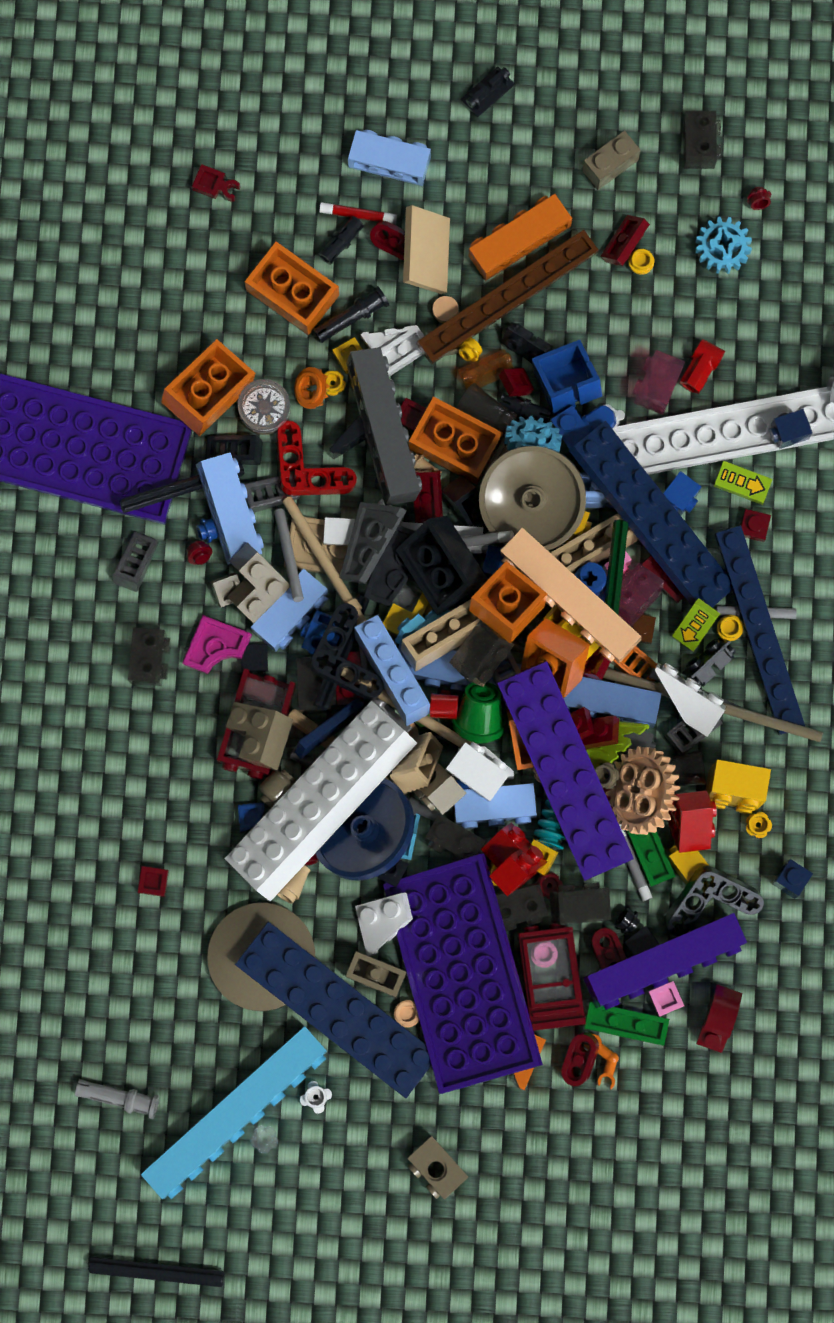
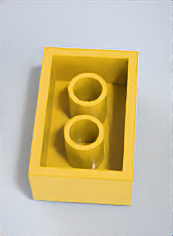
M716 760L708 771L705 791L707 790L710 800L715 801L717 809H725L726 806L736 807V812L752 814V811H757L766 802L771 769Z

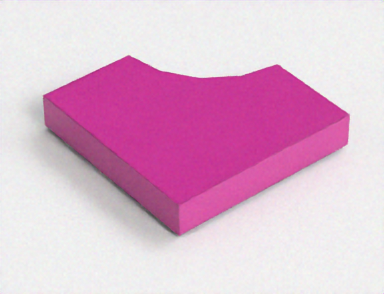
M202 615L182 664L208 674L212 667L221 660L229 658L242 659L252 634Z

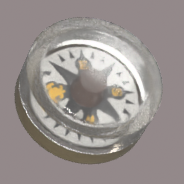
M260 379L249 383L241 391L238 398L240 419L244 426L253 433L260 435L276 433L278 428L289 420L291 414L290 399L286 390L279 383L268 379Z

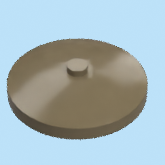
M522 446L506 452L489 467L480 486L479 507L483 521L490 533L512 530L515 536L521 528H524L545 549L551 550L566 542L579 527L586 508V490L579 471L566 456L548 447Z
M253 903L232 911L218 924L209 943L208 968L215 986L229 1001L247 1010L271 1011L286 1006L234 965L268 921L316 958L314 942L306 925L293 912L276 904Z

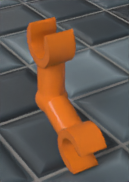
M592 1034L599 1043L598 1054L606 1060L603 1074L599 1076L597 1084L600 1086L602 1078L609 1077L611 1079V1090L615 1085L613 1076L619 1056L602 1044L601 1038L598 1035ZM584 1044L585 1048L589 1050L590 1047L587 1044Z

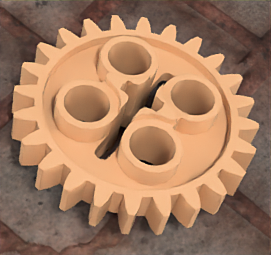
M638 746L636 750L628 749V755L621 754L622 762H614L615 767L619 771V780L616 781V786L605 792V794L611 796L609 803L613 806L612 810L615 816H617L618 824L622 825V830H627L632 834L648 835V832L656 833L657 827L664 828L663 820H671L668 813L669 810L676 811L672 803L679 800V797L674 795L675 791L680 789V786L674 785V781L679 778V775L672 774L676 766L669 764L671 758L663 756V751H658L656 748Z

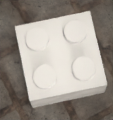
M473 741L470 745L465 742L445 770L487 801H491L509 776L505 772L508 767L496 758H493L492 761L483 756L485 750Z

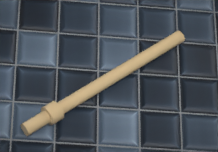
M291 496L285 498L283 504L343 603L352 604L357 609L358 619L356 624L359 625L367 621L361 612L362 607L356 598L353 599L343 580L339 578L338 572Z
M344 668L341 676L352 681L354 673L352 670ZM359 676L355 685L358 686L360 683L366 685L367 692L369 693L373 690L377 691L373 681L366 684L361 681L363 676ZM383 689L377 698L395 708L387 692ZM428 715L417 721L460 748L465 742L468 745L471 744V741L463 739L456 732Z

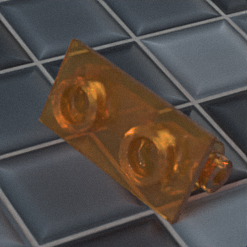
M503 349L458 369V373L468 393L500 380L499 374L504 369H514L510 354L506 353V350Z

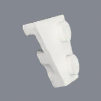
M417 325L407 326L403 329H385L384 332L369 334V332H363L360 334L361 339L369 349L381 347L383 356H386L388 359L389 370L387 372L389 377L423 355L416 343L424 337V334Z
M400 893L355 906L367 956L376 955L378 950L387 941H391L397 935L400 928L405 927L413 919L407 893Z

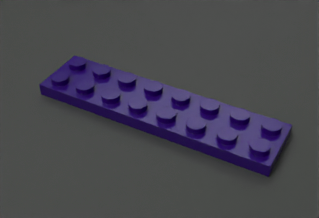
M542 662L497 682L584 881L633 860V855L548 662Z

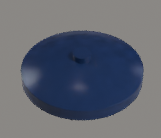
M385 778L315 853L317 858L333 874L348 880H367L385 873L401 859L411 842L415 821L411 802L396 784Z

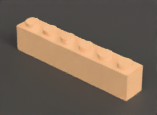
M521 528L500 551L501 556L504 557L501 560L502 563L505 561L509 562L548 593L546 604L551 608L556 605L562 611L560 616L571 626L574 623L582 629L580 634L590 644L595 641L602 648L600 653L610 662L615 659L620 663L641 641V636L524 528Z

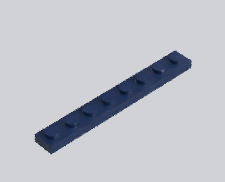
M737 526L715 533L716 541L730 579L732 591L772 716L805 727L742 527ZM777 730L778 735H782V734L787 733V732H783V731Z

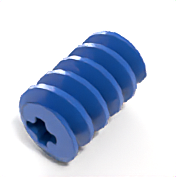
M588 562L576 571L575 576L604 602L607 574L599 564Z

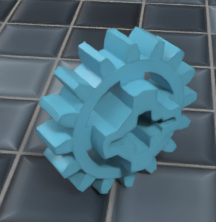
M718 217L716 224L709 220L707 222V229L701 227L699 232L701 236H697L695 242L699 244L695 252L702 253L699 259L700 263L707 261L706 269L709 270L714 266L716 267L717 274H719L721 268H725L727 274L730 273L731 267L738 271L741 266L740 262L746 264L748 260L746 255H749L752 250L748 246L751 244L752 238L745 237L748 229L741 230L739 228L740 221L736 222L735 225L731 224V217H728L726 222H722L721 217ZM715 232V238L707 242L708 237ZM721 239L724 245L728 246L727 251L724 249L723 245H719ZM740 249L739 254L732 259V253Z
M532 416L527 420L519 417V422L512 420L511 425H507L504 444H508V451L522 446L535 445L548 447L560 452L562 435L559 434V428H552V422L543 423V418L536 421Z

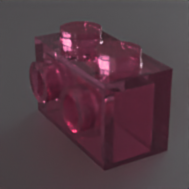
M658 350L655 351L653 357L648 356L642 369L646 372L643 381L638 379L632 393L637 395L635 404L664 415L685 361Z
M640 563L633 570L628 569L622 578L618 615L632 627L661 595L664 580Z

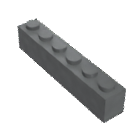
M381 347L352 351L348 356L346 366L384 504L388 506L415 501L422 490V481L420 476L415 473V456L412 451H409L407 444L409 440L406 427L402 426L401 406L399 403H396L394 397L395 384L392 379H389L387 372L389 370L388 359L386 356H383Z

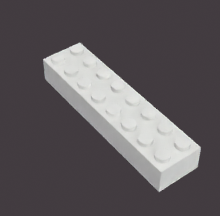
M371 700L224 859L257 892L271 901L412 750L417 742Z

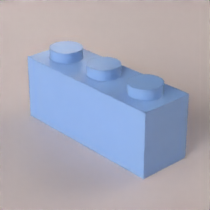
M356 130L348 157L349 168L423 186L431 158V149L418 142H413L412 144L402 142L400 138L395 136H388L386 138L378 136L377 133L371 130Z
M305 569L298 574L304 599L300 602H294L291 588H289L251 626L252 632L275 652L279 648L284 650L293 640L291 635L296 629L302 630L305 623L310 621L309 615L314 609L319 611L328 601L326 597L328 589Z
M534 783L501 786L491 801H487L472 789H464L467 794L454 805L456 825H462V829L478 828V823H488L489 827L505 825L504 821L515 820V824L531 823V819L537 816Z

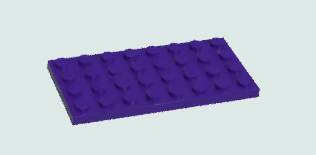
M0 374V482L165 525L173 498L127 513L122 512L119 501L129 496L177 482L192 429L180 420Z
M478 854L402 878L397 887L388 883L383 884L386 897L407 893L413 919L405 927L398 930L397 938L439 1094L543 1065L492 879L489 877L490 872L485 854Z

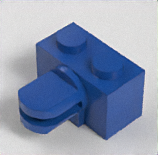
M572 405L552 418L551 421L556 428H559V434L562 435L564 442L571 449L604 421L611 428H614L616 416L609 407L599 406L581 417L577 409Z

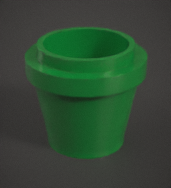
M477 681L470 683L465 688L458 707L457 719H452L453 730L463 739L478 744L489 743L499 739L504 733L506 723L502 714L500 689L489 682Z

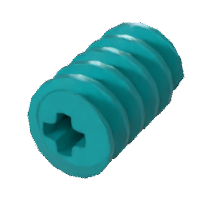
M548 799L545 801V805L549 809H544L541 812L542 816L546 819L538 820L537 824L542 829L535 830L534 835L539 839L536 841L551 848L563 850L564 847L558 841L566 840L562 833L560 824Z

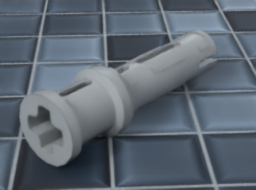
M79 1079L75 1091V1096L119 1106L124 1108L126 1113L137 1112L148 1115L150 1119H154L160 1099L159 1095L152 1097L140 1094L135 1089L129 1090V1092L82 1079Z

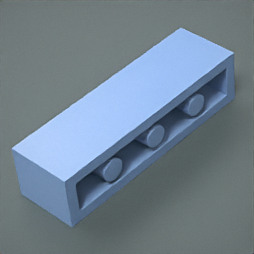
M230 452L197 463L196 467L213 521L217 528L227 565L231 564L229 560L247 542L259 554H262L263 541L260 534H256L253 525L256 522L255 515L251 508L248 509L245 500L248 497L244 483L239 481L237 473L240 472L236 458H232Z
M377 615L355 626L354 631L357 643L376 675L382 679L384 689L405 725L408 726L429 715L430 703L379 616Z

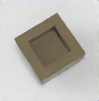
M235 572L210 581L219 607L232 604L227 596L240 584L238 575Z

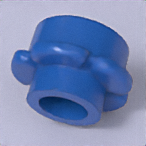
M204 518L200 519V525L196 526L198 536L201 541L205 540L207 543H211L212 540L218 538L216 525L211 518L207 520Z

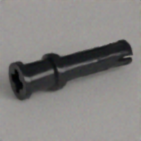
M379 286L374 287V291L362 299L360 297L355 299L356 301H354L353 306L319 327L314 328L313 330L316 336L319 337V341L323 343L361 318L369 319L373 312L383 306L388 307L389 302Z

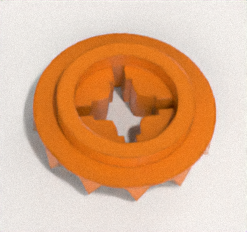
M307 367L296 378L294 385L295 397L304 408L316 409L318 406H323V400L328 398L326 394L327 388L330 387L326 383L328 376L322 373V369ZM313 385L317 386L316 390H314L313 392L307 390V388H310Z

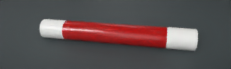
M323 202L320 204V213L345 217L355 216L358 219L376 222L388 221L395 225L397 221V214Z

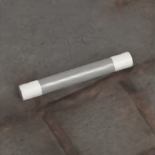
M511 530L461 538L467 547L509 542L514 537V533Z
M622 830L634 858L627 862L641 899L644 902L653 897L626 830Z

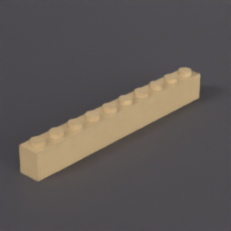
M617 513L554 550L551 554L574 575L580 567L588 562L600 564L610 556L614 520H623L622 517ZM629 526L626 548L638 540ZM471 600L402 639L401 651L415 672L490 628L469 611Z

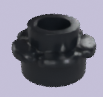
M626 908L619 915L615 925L620 928L621 933L624 934L627 931L631 933L636 929L640 922L637 918L638 912H633Z

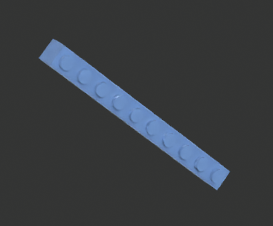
M399 644L398 650L415 679L425 681L424 685L434 688H440V684L451 686L450 690L458 693H464L467 685L477 681L489 682L496 686L483 656L452 650L415 672L402 653L401 644ZM502 661V662H500V663L494 665V667H495V668H498V667H500V666H502V665H505V664H507V663H509V662H508V661ZM517 663L519 669L521 670L522 664ZM511 669L503 674H500L499 676L503 677L513 672V670ZM582 677V681L563 699L569 712L585 707L590 710L591 719L614 715L620 718V721L648 724L649 727L654 728L662 693Z

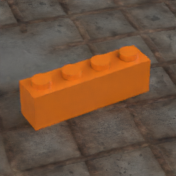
M556 194L549 198L548 196L540 198L532 209L528 211L524 209L518 212L513 217V221L506 225L502 223L492 230L491 235L486 238L479 237L470 244L468 257L485 281L571 227L572 217Z

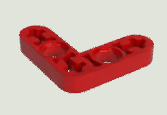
M284 421L279 425L276 439L280 486L284 493L299 496L348 494L353 491L357 482V476L352 469L346 467L304 468L300 427L293 421ZM287 429L293 434L291 445H287V435L285 434ZM294 453L298 458L297 462L293 464L287 463L283 458L284 454ZM290 471H294V481L297 482L296 487H291V484L288 482ZM314 476H321L325 479L326 484L323 487H316L312 484L311 479ZM330 476H333V481H334L333 486H330V482H331V477H330ZM341 476H346V480L349 481L348 485H343V482L340 481Z

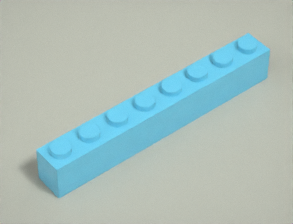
M304 1026L150 1165L141 1176L161 1199H165L167 1196L173 1199L184 1189L181 1184L188 1177L191 1181L204 1171L201 1166L208 1159L214 1162L224 1153L221 1147L229 1140L235 1143L245 1133L242 1128L249 1122L253 1125L256 1124L265 1115L262 1111L270 1103L273 1106L277 1105L286 1096L283 1093L284 1090L290 1085L293 1088L298 1086L306 1078L303 1074L310 1067L314 1070L326 1060L324 1054L327 1050Z

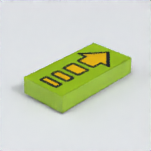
M723 461L714 487L763 505L773 479Z
M698 598L672 637L694 652L720 613Z

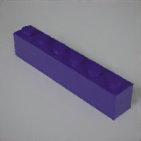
M735 913L586 976L583 979L595 1007L604 1006L605 1010L619 1005L618 999L628 995L629 999H633L645 993L644 987L652 984L654 989L669 983L667 977L677 974L678 978L693 973L692 967L701 963L704 968L718 962L716 956L725 953L729 957L742 951L740 946L746 944L747 941Z

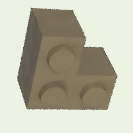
M247 542L229 560L245 579L227 598L248 619L255 623L290 588V584Z
M234 702L226 728L245 736L239 758L260 767L278 770L293 719L276 710Z

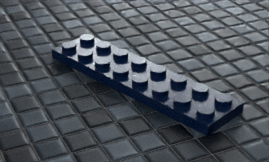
M606 421L569 449V452L622 519L628 522L629 528L691 606L699 598L713 608L732 590L730 579L726 572Z
M269 921L234 964L404 1098L409 1096L432 1066L427 1046Z

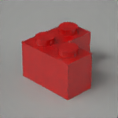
M707 790L675 794L679 797L678 801H673L672 803L676 811L669 810L668 813L671 820H667L678 852L711 849V838L715 837L713 817L717 816L715 801L710 800Z
M512 822L502 828L481 849L497 867L489 877L506 896H509L527 883L547 863L540 849L532 846L525 838L524 832L519 827L514 826Z

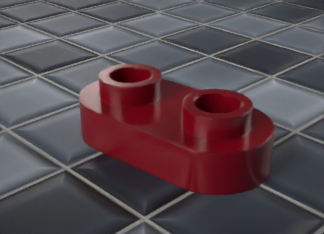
M388 221L378 222L370 232L372 243L383 251L404 260L405 230ZM382 230L387 231L389 236H385Z
M602 928L593 934L591 946L601 970L609 967L611 963H619L627 959L620 940L613 930ZM601 938L608 939L609 945L607 947L600 945Z
M583 1032L571 1040L561 1070L562 1077L567 1084L580 1086L589 1079L599 1050V1043L594 1035ZM583 1042H587L589 1044V1050H585L583 1048ZM575 1066L581 1069V1075H577L574 1072Z

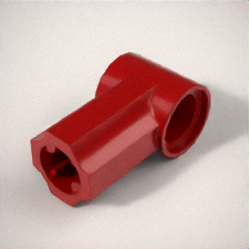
M702 339L691 358L692 362L679 384L686 390L699 394L711 372L715 371L725 350Z
M441 690L439 694H431V718L457 719L458 695H452L451 690Z

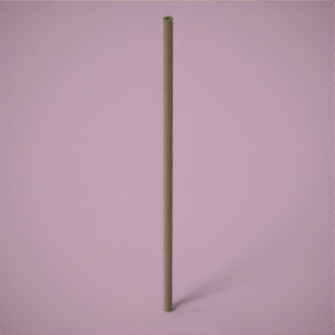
M485 631L472 638L498 647H508L509 650L524 654L526 644L515 640L509 643L501 636ZM607 668L603 677L636 688L662 693L661 695L670 698L665 687L660 683ZM722 703L726 706L723 714L817 742L821 741L823 735L821 731Z

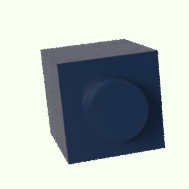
M804 409L774 418L771 428H769L770 437L773 443L777 442L779 449L809 440L813 433Z
M789 859L772 885L795 899L801 894L813 873L792 859Z

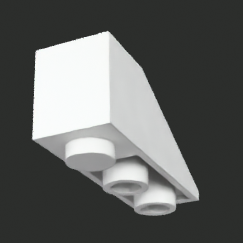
M658 663L655 672L684 722L708 737L725 711L726 706L722 704L724 700L713 692H710L708 695L700 690L701 685L691 678L685 680L678 676L679 671L667 663L664 665Z

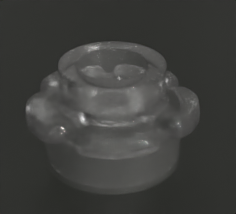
M260 1126L254 1130L251 1143L259 1152L268 1153L270 1149H274L277 1146L278 1138L276 1137V1131L272 1127L267 1126L264 1128ZM263 1137H267L266 1142L262 1141Z

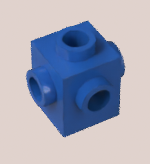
M316 610L311 623L306 622L300 636L305 638L301 648L314 654L332 616ZM330 633L327 635V642L335 647L340 636L336 633Z

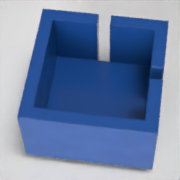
M581 340L532 358L535 378L553 415L563 412L572 405L576 407L575 402L577 401L582 405L602 397L600 378L592 362L589 361V356Z

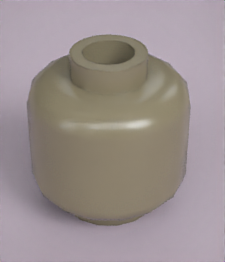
M284 769L281 772L273 770L259 786L260 791L264 794L260 799L272 808L296 780Z

